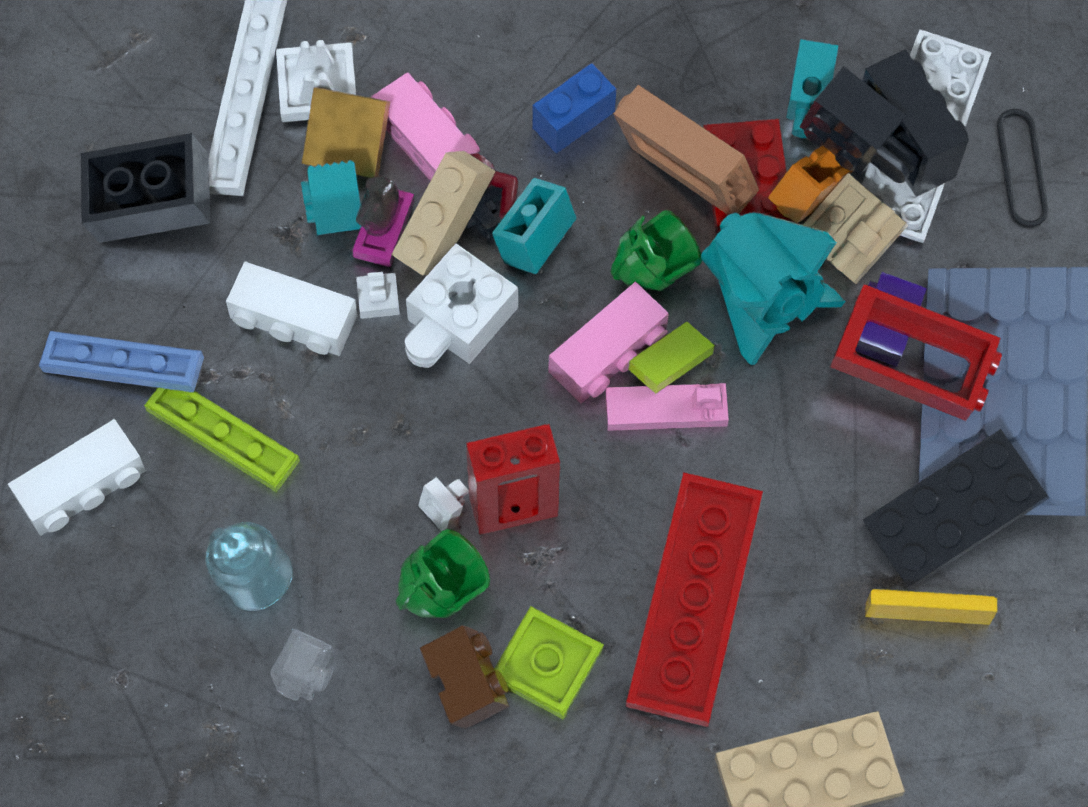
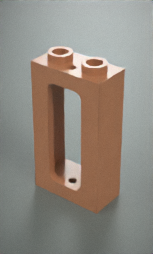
M637 85L631 94L624 96L619 102L617 110L613 114L631 149L727 215L732 213L740 214L759 191L747 160L742 153L640 85Z

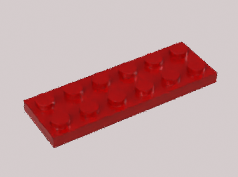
M683 472L626 707L708 727L763 491Z

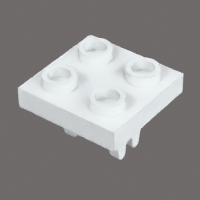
M317 40L316 46H309L307 41H303L300 47L276 49L282 122L309 120L313 87L356 95L352 42L325 45L323 40Z

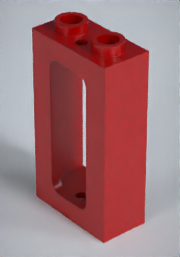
M863 284L830 367L966 421L974 410L980 412L985 403L989 389L984 388L983 384L987 374L994 376L1001 361L1002 353L996 351L1001 338ZM873 322L966 359L969 368L960 391L950 392L858 355L855 349L865 324Z
M550 424L466 443L469 499L479 535L558 516L560 459ZM518 459L520 462L518 464H512L511 460ZM530 475H537L536 477L499 485L500 483L505 481L522 478ZM517 506L520 508V511L514 513L511 511V508Z

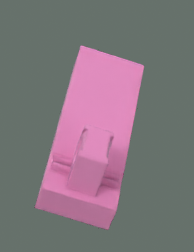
M726 383L668 385L656 394L647 386L606 388L607 431L728 426Z

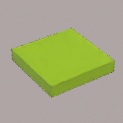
M530 606L494 670H498L502 674L509 691L564 720L603 651L604 644Z

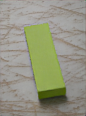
M157 388L144 405L147 412L276 493L300 462L297 454L195 391L193 393Z

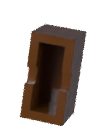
M462 625L420 647L431 677L433 679L441 677L445 690L438 694L450 724L467 729L510 707L505 697V694L508 693V686L502 674L493 668L489 658L492 655V648L482 632Z

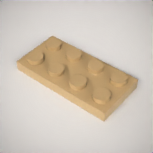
M879 711L715 754L716 764L729 807H861L903 796L905 792Z

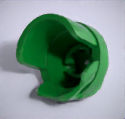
M670 210L662 211L643 226L641 225L645 217L642 215L620 237L615 261L610 271L613 279L622 280L629 287L636 282L645 291H661L702 263L701 251L694 236L683 221Z
M451 529L443 530L425 546L421 544L402 563L398 582L399 595L395 603L400 611L408 609L411 613L423 618L450 617L489 587L490 574L486 563L478 550L463 535Z

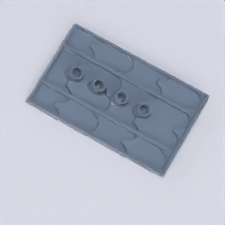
M1088 267L928 269L926 309L1000 337L1001 339L996 351L1002 353V358L994 376L989 374L986 376L983 387L989 389L981 411L974 410L966 421L922 404L919 482L1001 429L1049 497L1048 500L1025 515L1086 516ZM925 343L924 381L950 392L960 391L969 368L967 360Z

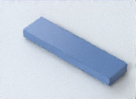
M50 331L39 367L45 373L194 393L204 356L199 350Z

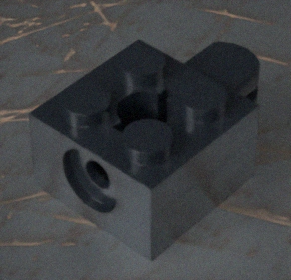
M844 66L815 99L800 125L808 140L817 146H824L835 155L836 161L843 168L849 171L854 170L859 175L872 163L894 182L903 183L909 177V172L914 171L919 165L918 157L892 136L906 115Z

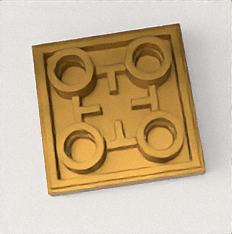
M313 87L302 164L311 166L319 164L323 167L326 163L331 166L333 162L339 165L341 161L347 164L351 160L355 164L356 175L378 178L390 101Z

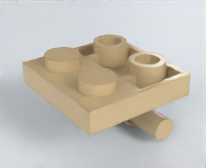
M849 173L803 224L804 226L828 232L837 242L826 259L855 284L861 280L908 226L884 202H881Z

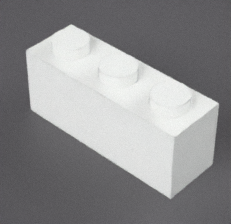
M244 262L226 300L230 319L237 325L246 329H254L256 327L268 331L274 338L284 342L294 340L306 344L310 350L322 355H326L329 352L340 356L357 318L354 298L248 262Z
M113 419L11 481L8 485L39 535L42 536L46 532L60 530L69 522V518L82 510H91L104 501L105 496L116 489H124L133 485L146 470L139 454L116 420Z

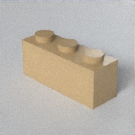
M465 151L445 153L391 255L421 275H428L448 251L457 244L496 171Z

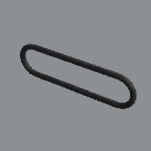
M1013 108L1003 112L997 124L1010 211L1018 223L1024 226H1036L1044 222L1048 216V201L1036 127L1032 116L1028 112ZM1012 114L1025 117L1030 126L1043 213L1037 220L1030 221L1021 218L1015 206L1003 128L1004 119Z

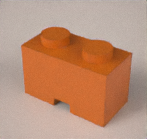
M821 146L814 150L809 157L805 156L794 163L768 198L777 206L782 215L792 219L795 223H799L813 213L841 180L853 171L843 168L836 161L835 155L824 146Z

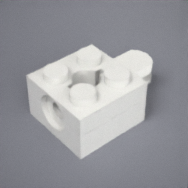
M455 244L406 299L408 320L416 325L405 337V350L408 359L416 366L429 368L449 349L470 364L518 309V287L458 244Z

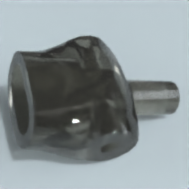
M376 176L368 179L366 182L367 192L360 204L356 221L365 229L367 234L380 237L387 234L395 222L399 205V191L392 180L383 176Z

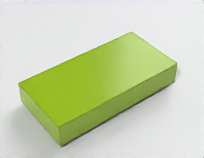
M685 322L631 359L628 370L656 394L711 356L715 345L690 323Z

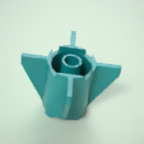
M754 212L740 216L738 213H732L724 218L720 224L721 231L701 254L702 261L719 280L740 353L750 365L757 363L775 334L784 333L791 329L787 324L796 317L803 321L815 308L842 307L846 302L837 291L821 281L823 278L818 273V270L837 243L828 232L763 213Z

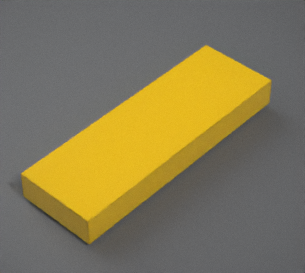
M873 589L870 591L865 604V617L990 625L997 613V598L995 596Z

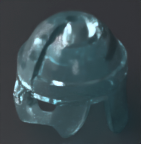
M242 522L224 529L217 528L213 531L209 538L210 545L206 553V566L214 584L226 591L238 608L247 611L261 610L274 604L285 594L292 580V562L275 537L266 528L256 523Z

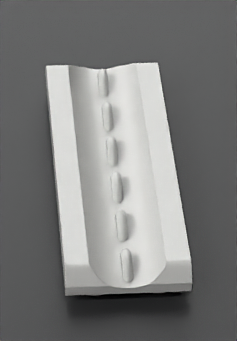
M919 30L910 56L913 60L920 62L924 68L926 79L933 89L942 93L946 100L947 109L954 119L961 121L966 126L991 52ZM870 163L862 185L908 224L900 236L924 243L944 184L916 197L906 181L896 183Z

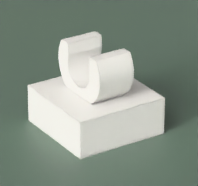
M382 271L367 273L368 276L356 277L361 319L400 315L395 273L383 274Z
M436 477L424 485L418 506L441 531L446 529L452 530L458 524L463 505L466 502L463 497L469 493V490L459 479L445 487Z

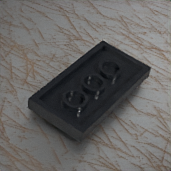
M999 429L864 518L863 521L910 590L1048 500L1049 497L1006 435Z

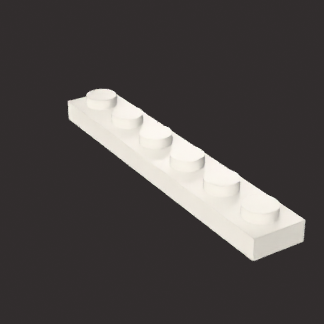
M245 0L208 158L210 194L243 196L287 0Z

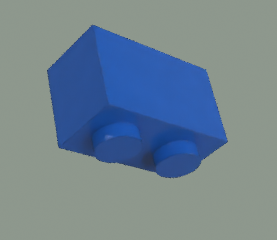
M591 63L533 104L532 128L557 154L615 112L616 88Z

